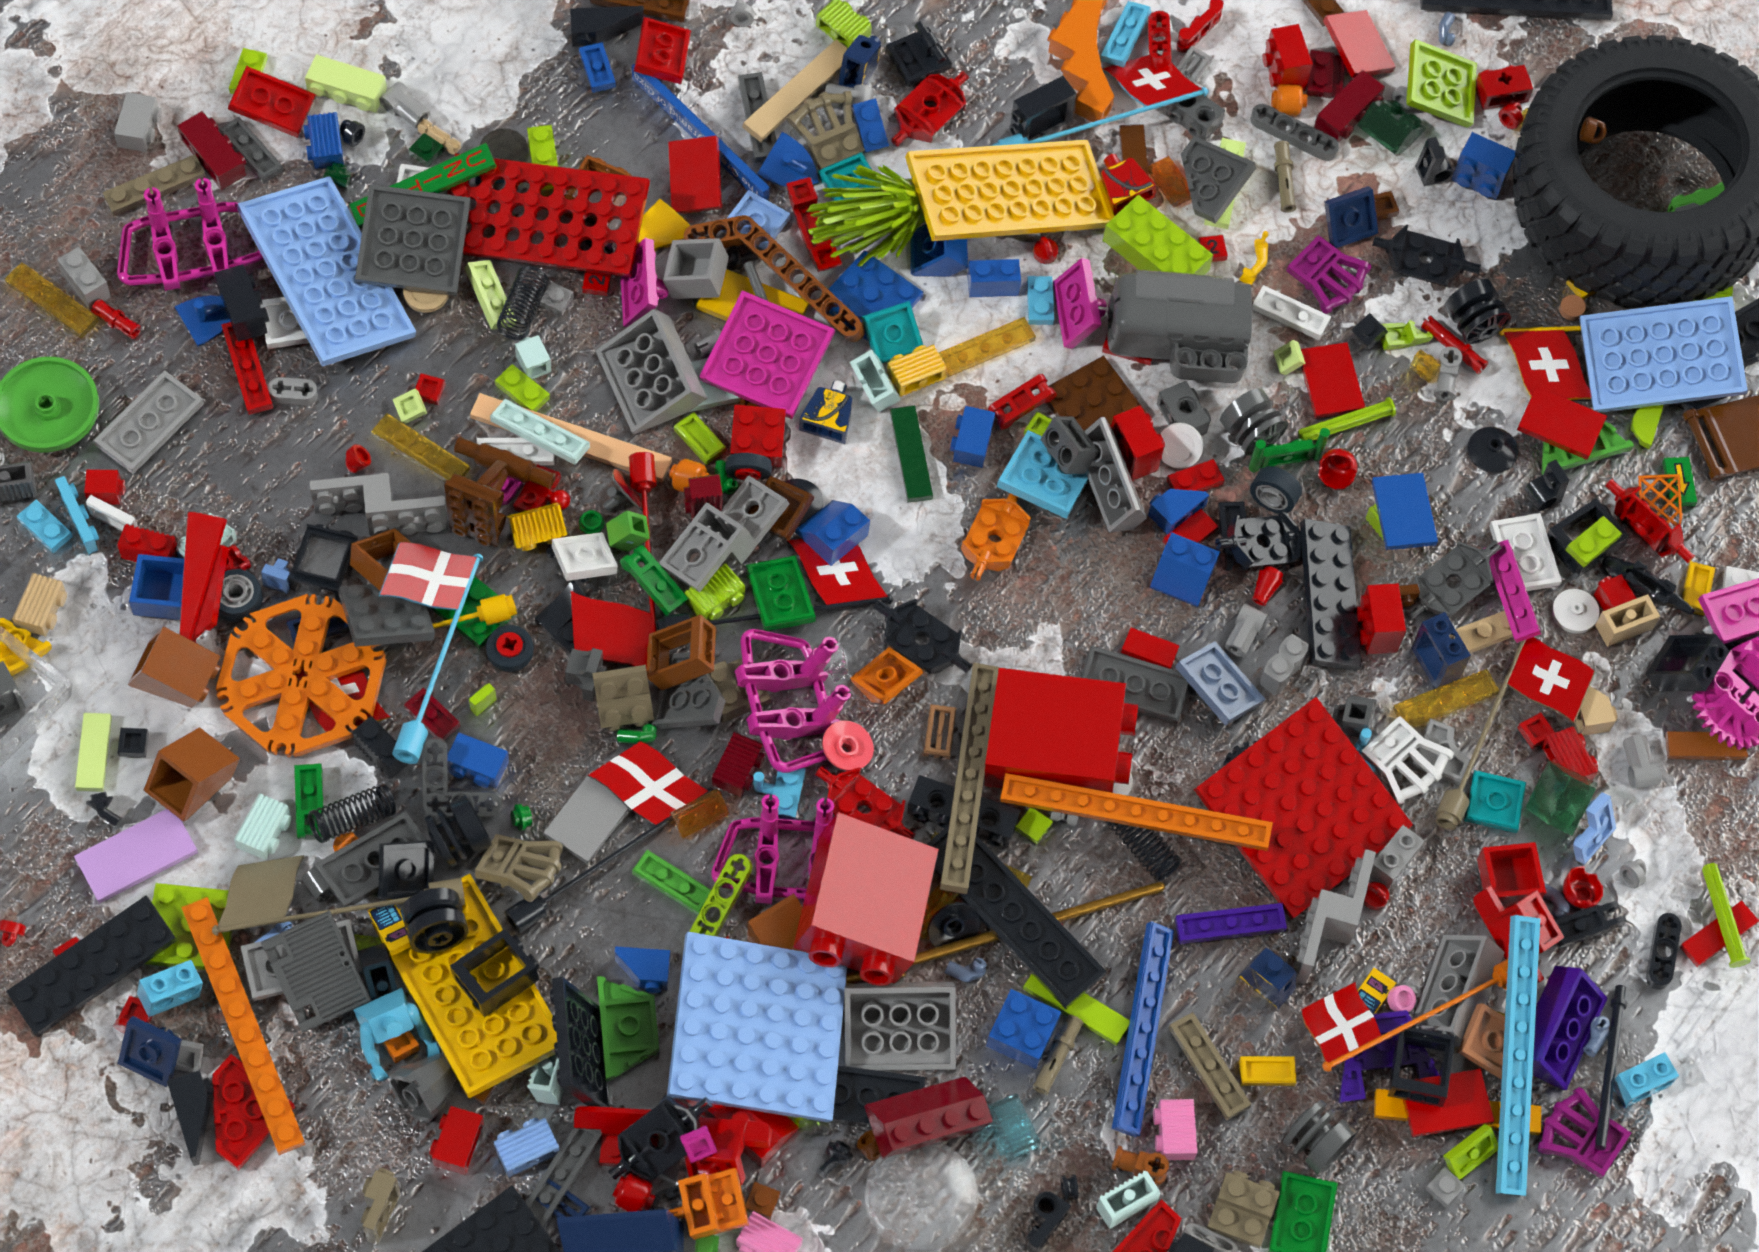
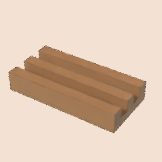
M930 704L924 756L934 755V758L942 756L950 760L957 708ZM936 711L940 712L935 748H930L934 713ZM945 713H950L946 750H942L941 742Z

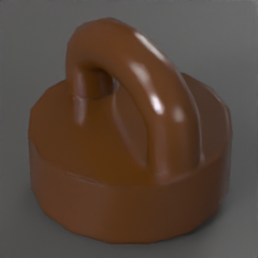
M1587 117L1581 128L1580 140L1592 144L1602 141L1606 134L1605 123L1595 118ZM1600 127L1599 135L1594 138L1596 128Z
M868 1130L859 1138L857 1147L868 1160L874 1161L879 1159L881 1154L873 1130Z

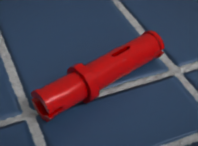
M1432 315L1423 322L1421 328L1426 332H1430L1443 346L1455 347L1460 350L1462 361L1473 369L1476 374L1479 375L1482 372L1481 369L1484 370L1487 367V360H1484L1472 350V346L1469 343L1465 344L1434 319Z

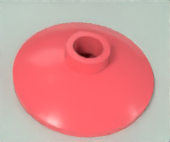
M838 721L832 724L823 736V751L827 759L839 769L845 771L858 767L862 769L872 759L874 751L873 741L869 733L855 722ZM841 746L846 747L848 752H845Z

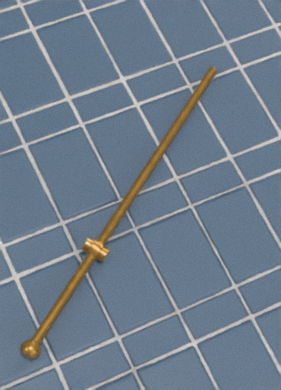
M1163 882L1152 883L1052 914L1059 922L1162 892L1165 889V884ZM990 931L918 952L911 966L999 939ZM860 971L846 974V983H855L863 980L860 977ZM904 973L900 979L906 977V973Z

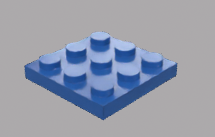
M865 250L828 289L859 318L862 324L861 316L910 301L913 308L923 297L922 290L874 256L858 267L859 261L869 254ZM831 308L829 314L836 316L840 308ZM845 320L844 324L854 331L856 328ZM865 332L863 338L868 341V338H867V335H866V332Z

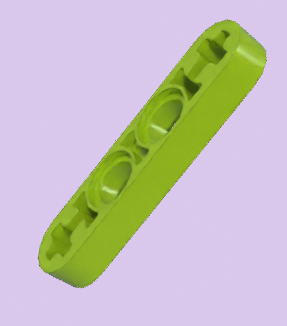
M734 854L727 860L689 932L702 934L705 928L700 925L703 922L708 927L714 928L712 933L706 930L704 935L718 936L751 875L752 863L745 855ZM744 860L743 865L746 867L744 872L739 870L735 876L736 879L740 880L739 883L736 884L733 880L726 878L727 874L733 877L736 872L733 864ZM727 883L731 884L734 890L732 896L725 899L722 898L719 894L720 887ZM718 908L721 914L720 919L714 923L709 922L706 918L708 910Z

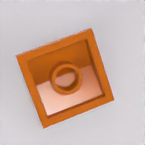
M888 647L850 679L871 702L885 705L921 676L923 670Z

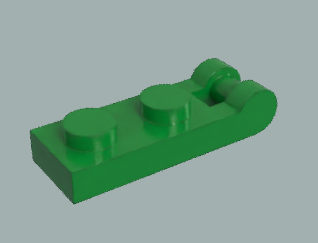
M643 545L635 548L632 555H626L620 559L623 569L630 572L665 615L671 614L688 600L685 593ZM643 562L645 566L641 568L637 563Z
M321 763L294 765L297 839H304L307 835H313L310 826L305 825V819L308 818L309 811L317 810V808L324 806L323 770ZM313 814V818H315V827L320 837H322L316 823V817Z

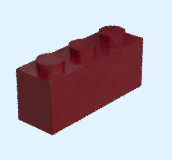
M1362 70L1317 114L1313 128L1335 138L1338 143L1343 138L1346 140L1352 134L1354 127L1358 123L1361 125L1367 119L1369 112L1373 108L1376 110L1382 104L1385 86Z
M201 111L177 125L180 140L192 155H196L201 166L220 190L247 176L244 166L247 163L244 156L239 151H234L230 139L226 134L221 135L218 131L219 127L212 117L208 118Z

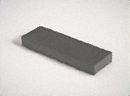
M240 117L219 129L221 135L226 134L234 151H239L244 156L246 165L263 184L284 171L281 163Z

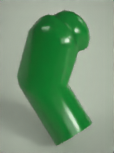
M718 460L716 461L714 475H720L722 492L732 495L738 490L739 484L737 480L733 481L732 478L727 476L726 461Z
M646 724L642 728L643 731L620 729L617 732L618 743L637 744L640 741L652 743L657 738V728L654 725Z

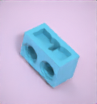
M192 960L140 979L137 995L148 1017L199 998L203 982Z
M1664 1052L1618 1074L1614 1081L1613 1090L1623 1107L1627 1108L1672 1086L1679 1077V1074Z

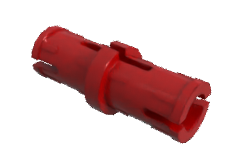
M98 299L92 305L91 313L102 318L110 328H116L130 339H135L139 335L141 326L126 317L125 313L120 309L112 308L102 299Z

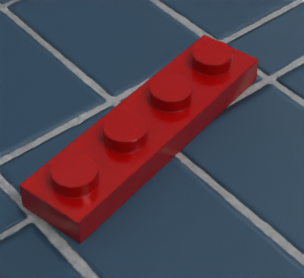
M231 322L221 324L248 415L273 409L253 339L250 338L238 342Z

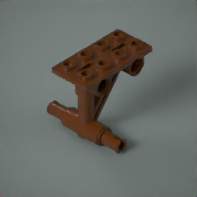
M459 437L455 443L454 452L474 459L477 465L488 470L477 481L456 473L453 474L450 481L446 480L444 489L449 528L460 537L468 536L483 546L488 547L492 545L497 547L499 536L506 522V515L498 511L504 499V492L501 489L507 478L510 477L523 483L531 481L551 489L556 474L538 468L533 461L519 457L510 451L496 448L487 443L479 445Z

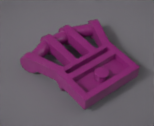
M1318 235L1287 266L1286 272L1305 285V289L1311 290L1318 300L1322 312L1328 314L1332 312L1333 308L1349 304L1353 299L1352 296L1363 289V282L1366 274L1370 273L1371 264L1343 254ZM1339 264L1356 269L1355 277ZM1331 271L1348 284V287L1345 289L1327 274ZM1320 282L1337 296L1328 299L1318 283Z
M1578 1087L1573 1090L1571 1096L1561 1102H1556L1553 1106L1554 1112L1544 1120L1542 1142L1538 1143L1537 1151L1542 1154H1554L1569 1158L1574 1164H1579L1602 1179L1631 1135V1132L1610 1119L1606 1149H1595L1599 1109L1584 1089ZM1579 1103L1582 1104L1595 1122H1590L1571 1108ZM1567 1118L1585 1130L1587 1134L1584 1138L1580 1137L1560 1123L1561 1120ZM1554 1133H1557L1578 1148L1572 1149L1553 1144Z

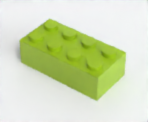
M1137 195L1105 225L1103 241L1145 275L1201 279L1210 270L1213 254L1140 195Z

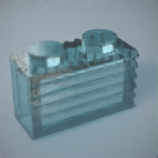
M1017 1093L987 1105L993 1122L986 1128L988 1131H994L997 1137L995 1146L1000 1156L1005 1155L1008 1162H1011L1039 1149L1040 1139Z

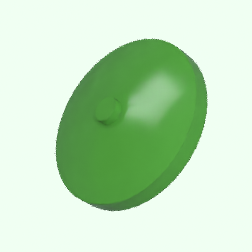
M38 357L17 365L0 381V431L14 445L32 452H55L74 445L88 434L98 416L99 396L92 377L80 365L60 357Z

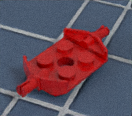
M961 71L954 79H949L941 74L928 75L894 108V117L900 131L891 138V142L897 147L906 138L931 143L933 136L959 110L966 109V99L960 86L969 79L968 75L964 74V71ZM926 101H934L937 105L935 107H927L924 103Z
M1614 479L1607 482L1605 487L1616 496L1614 499L1616 501L1614 514L1636 532L1660 557L1663 558L1677 553L1687 564L1695 557L1684 546L1681 524L1679 523L1673 529L1670 528L1667 521L1655 514L1646 501L1636 496L1637 492L1641 490L1640 486L1623 489Z
M823 766L817 770L815 775L827 783V788L829 789L827 798L831 799L834 803L833 815L839 812L904 837L914 839L916 834L901 823L906 801L903 800L900 804L860 775V767L839 773L838 775H833ZM867 806L871 809V812L861 813L857 807Z

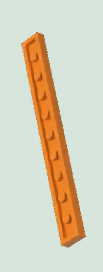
M1007 773L1005 774L1000 798L1001 802L1264 851H1268L1273 822Z
M208 897L181 907L279 1156L306 1145L222 932L218 933V936L212 933V927L214 925L218 926V922Z

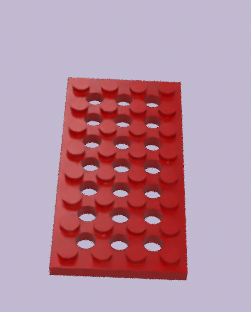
M494 158L497 168L479 175L482 179L480 185L471 187L469 185L470 180L447 190V195L468 197L470 200L477 202L476 207L469 211L467 223L471 224L472 228L465 236L463 255L631 277L650 185L648 178ZM497 180H505L506 183L503 189H493V185ZM521 183H529L530 187L527 192H517V188ZM545 186L554 187V191L550 196L545 197L541 195V191ZM577 189L578 195L572 200L565 198L568 190ZM594 192L602 193V198L597 203L590 202V196ZM617 196H626V202L622 206L614 205V199ZM493 203L501 205L499 212L496 214L488 212L490 205ZM518 206H523L525 208L524 214L520 217H514L512 215L513 210ZM546 209L549 211V215L545 220H537L536 216L540 210ZM569 212L573 214L571 222L567 224L561 223V216L564 213ZM596 216L597 223L594 226H585L587 217ZM614 219L622 221L620 228L617 230L609 229V224ZM495 227V234L490 238H485L483 235L485 229ZM512 230L520 231L519 238L515 241H509L507 238ZM535 234H544V239L540 244L532 243V237ZM559 237H568L566 246L562 248L556 247V241ZM591 240L592 247L589 250H580L582 241ZM609 243L617 244L616 251L612 254L604 253V248Z

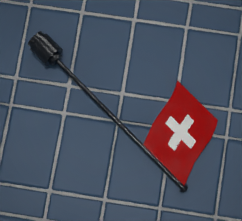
M802 539L787 541L799 557L811 586L825 604L814 606V612L875 604L878 600H881L883 603L888 602V604L893 602V596L886 594L873 576L859 545L855 546L835 564L830 566ZM689 613L663 616V619H657V630L690 619ZM759 614L709 620V622L713 625L756 620L760 619Z

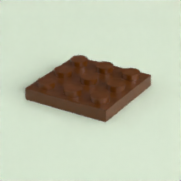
M1104 355L1049 385V388L1052 387L1057 393V396L1047 403L1055 416L1074 417L1084 431L1100 417H1105L1111 425L1113 416L1141 405Z

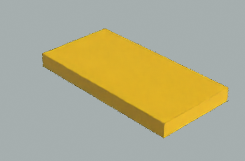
M726 269L720 297L700 298L696 309L727 321L742 290L755 295L749 278ZM761 283L769 302L800 315H805L809 304L803 299Z

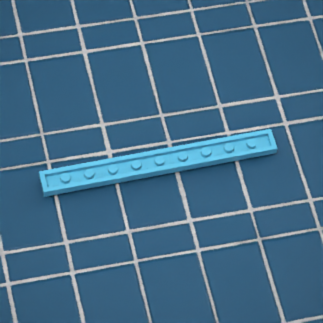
M1518 915L1510 917L1496 1193L1526 1196L1540 918Z

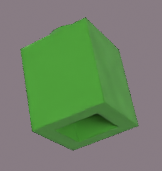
M627 510L606 523L610 547L630 552L650 539L645 515Z

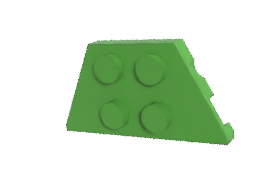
M1604 422L1588 460L1543 442L1541 474H1544L1547 463L1557 460L1562 469L1566 470L1633 449L1634 444L1631 440L1626 441L1616 433L1617 429L1610 423Z
M598 976L597 983L606 1081H611L660 1052L655 996L644 991H635L632 987L624 984L612 983L607 981L605 977Z

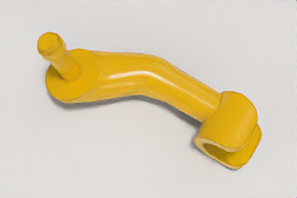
M1267 231L1262 233L1261 239L1254 241L1257 261L1251 269L1247 267L1243 269V274L1239 278L1243 283L1252 285L1257 275L1267 265L1268 243L1265 241L1269 235Z

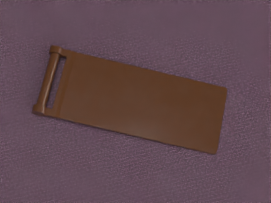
M1759 395L1698 410L1690 409L1682 414L1685 423L1689 424L1710 470L1708 474L1711 481H1718L1727 476L1759 468ZM1698 419H1704L1725 468L1719 467Z

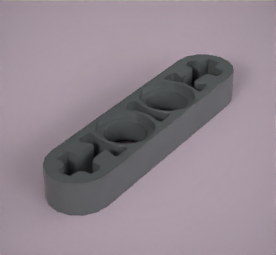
M1258 104L1253 108L1250 120L1256 128L1282 141H1287L1290 145L1320 160L1331 161L1336 157L1339 144L1335 138L1283 112H1279L1269 105ZM1261 114L1266 115V117H1263L1262 119H1260L1258 116H1260ZM1274 118L1273 125H1271L1270 122H1272V119ZM1286 123L1290 129L1288 131H1281L1277 125ZM1308 134L1312 140L1304 142L1300 140L1299 135ZM1327 146L1331 147L1328 151L1323 150Z

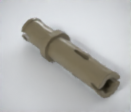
M1278 141L1274 144L1276 156L1274 169L1278 175L1281 211L1290 213L1297 208L1292 177L1294 164L1290 159L1289 142Z
M1068 1015L1059 1035L1054 1037V1045L1032 1087L1038 1093L1043 1095L1049 1094V1090L1068 1052L1072 1051L1075 1047L1073 1042L1084 1023L1080 1018Z

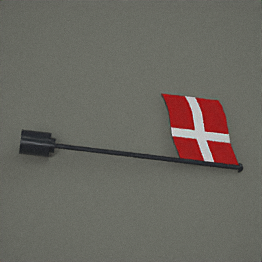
M641 741L587 776L607 787L631 811L654 826L545 898L538 895L532 902H528L523 898L505 910L504 914L509 924L518 934L547 916V902L709 796L713 798L715 791L712 788L705 789L686 777L659 751Z

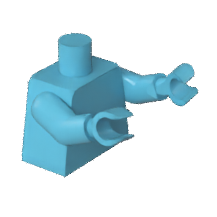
M403 988L353 1009L360 1025L361 1048L368 1065L371 1064L373 1068L370 1070V1073L375 1080L383 1082L390 1078L380 1065V1057L375 1043L379 1044L412 1030L414 1025L419 1037L426 1044L427 1057L440 1053L437 1041H433V1034L425 1022L422 1013L415 1004L408 1003Z

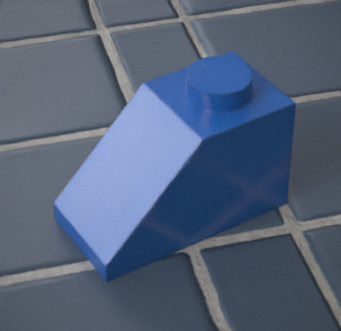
M1169 489L1164 494L1158 493L1152 498L1149 503L1148 516L1168 535L1198 510H1203L1207 505L1209 494L1205 491Z
M615 946V961L640 989H645V991L650 993H660L662 990L668 991L670 950Z

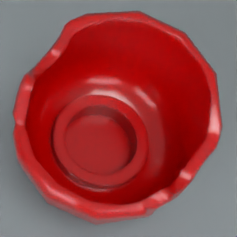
M1341 448L1330 449L1322 456L1319 462L1318 476L1326 486L1332 489H1345L1353 483L1358 471L1357 459L1347 450Z
M1584 866L1572 868L1564 879L1562 892L1570 904L1581 909H1587L1598 905L1603 897V885L1596 873H1587Z

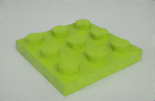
M1415 39L1410 43L1406 105L1469 128L1474 124L1477 63Z
M156 883L152 903L178 941L145 964L174 967L192 960L196 969L206 970L181 907L208 897L219 924L227 904L229 890ZM232 931L222 932L229 950Z

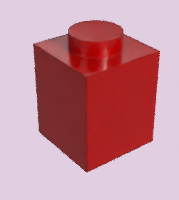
M86 469L84 490L86 499L92 495L109 505H120V497L125 495V480L120 478L118 470Z
M1622 574L1614 578L1608 576L1602 579L1594 593V597L1603 611L1637 599Z

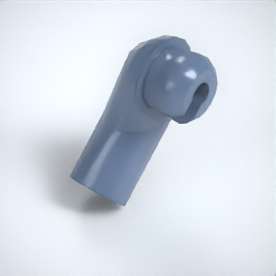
M1446 12L1439 23V42L1447 46H1452L1456 38L1455 34L1449 33L1455 20V15L1451 12Z
M1545 883L1546 894L1544 898L1551 901L1555 906L1552 910V915L1556 918L1566 916V913L1570 911V906L1564 894Z
M975 958L971 964L965 967L950 961L945 973L968 983L981 978L986 973L987 965L981 958Z
M1605 1016L1595 1017L1591 1023V1039L1584 1047V1052L1590 1057H1595L1609 1039L1610 1022Z

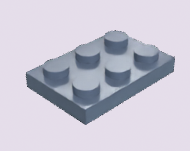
M1216 641L1180 660L1175 667L1225 726L1261 706L1265 701L1262 694Z

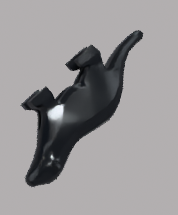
M1606 556L1603 559L1602 565L1609 573V576L1614 578L1622 574L1630 589L1641 597L1649 595L1654 604L1679 609L1690 615L1694 613V609L1675 592L1677 585L1667 579L1663 581L1647 571V566L1637 560L1634 564L1632 562H1624V559Z

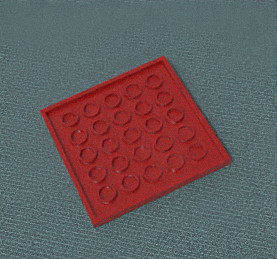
M1317 697L1310 700L1193 789L1209 811L1273 822L1268 851L1235 846L1277 902L1283 904V909L1290 919L1295 918L1311 905L1312 898H1318L1321 889L1329 891L1349 876L1356 858H1362L1365 849L1377 854L1389 843L1402 825L1408 829L1413 826L1412 822Z

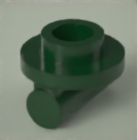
M333 163L332 166H327L323 178L330 176L334 184L348 188L351 172L347 170L348 167L346 165Z

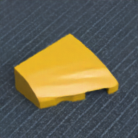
M659 199L643 215L638 244L644 238L654 240L655 252L663 247L669 248L672 245V240L684 239V232L690 225L674 209Z
M3 617L0 618V662L4 661L11 676L26 669L52 649V645L47 640L43 643L32 637L31 632L28 630L17 628L9 620Z

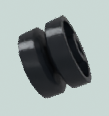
M442 887L421 891L405 901L400 910L405 928H407L406 932L411 949L418 953L432 954L450 950L465 940L469 933L465 915L462 913L463 908L459 894L453 889Z

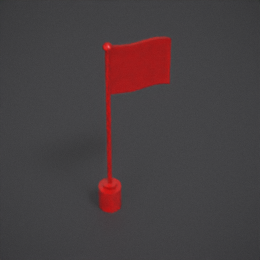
M636 452L629 456L630 486L636 492L642 493L643 515L647 518L649 531L647 493L657 485L655 457L650 452ZM649 539L645 542V548L651 553ZM571 591L574 649L581 651H590L592 648L603 650V661L633 667L646 665L647 669L649 634L657 631L655 602L649 596L650 613L625 604L591 599Z

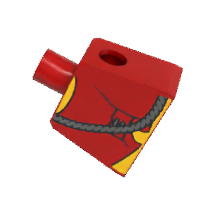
M1110 154L1104 159L1103 162L1107 168L1101 172V179L1114 216L1137 195H1140L1146 201L1156 197L1155 183L1133 158L1120 162L1116 154Z

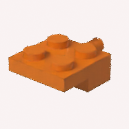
M735 1168L711 1175L704 1173L678 1180L682 1207L669 1211L678 1219L685 1218L687 1220L689 1234L694 1240L749 1225L738 1172Z

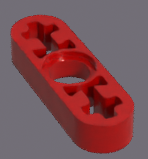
M1155 11L1148 17L1150 63L1155 67H1165L1172 61L1170 16L1165 11ZM1161 22L1162 27H1157V23ZM1157 37H1165V38H1166L1165 40H1162V41H1155V40H1154V39L1157 38ZM1158 51H1163V55L1158 56Z

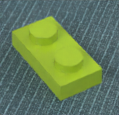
M246 48L242 49L229 85L230 94H234L246 66L261 72L264 71L268 59L267 53Z
M513 364L495 380V386L523 408L537 412L550 399V394Z
M1603 516L1567 546L1566 551L1582 567H1586L1616 542L1622 533Z
M1484 1124L1443 1155L1450 1172L1460 1180L1497 1152L1498 1142L1492 1128Z

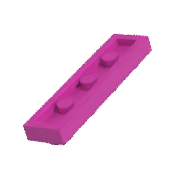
M1507 539L1498 543L1502 549L1490 557L1489 564L1514 640L1518 643L1540 635L1541 631L1512 546Z

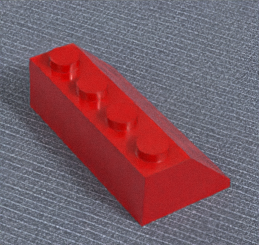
M684 1099V1100H686L691 1106H694V1105H696V1104L699 1102V1101H693V1100ZM712 1104L711 1108L701 1114L705 1118L767 1123L772 1128L770 1148L744 1146L743 1150L760 1168L799 1129V1126L785 1115Z

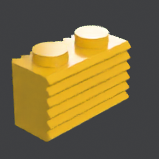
M934 344L928 347L925 345L918 346L912 353L905 356L898 354L892 357L887 364V374L900 397L913 391L916 392L918 389L920 390L941 380L943 381L946 378V365H944V361H942Z
M558 503L507 516L514 546L521 548L522 551L537 548L536 543L547 541V544H552V539L562 538V536L567 535L561 508Z

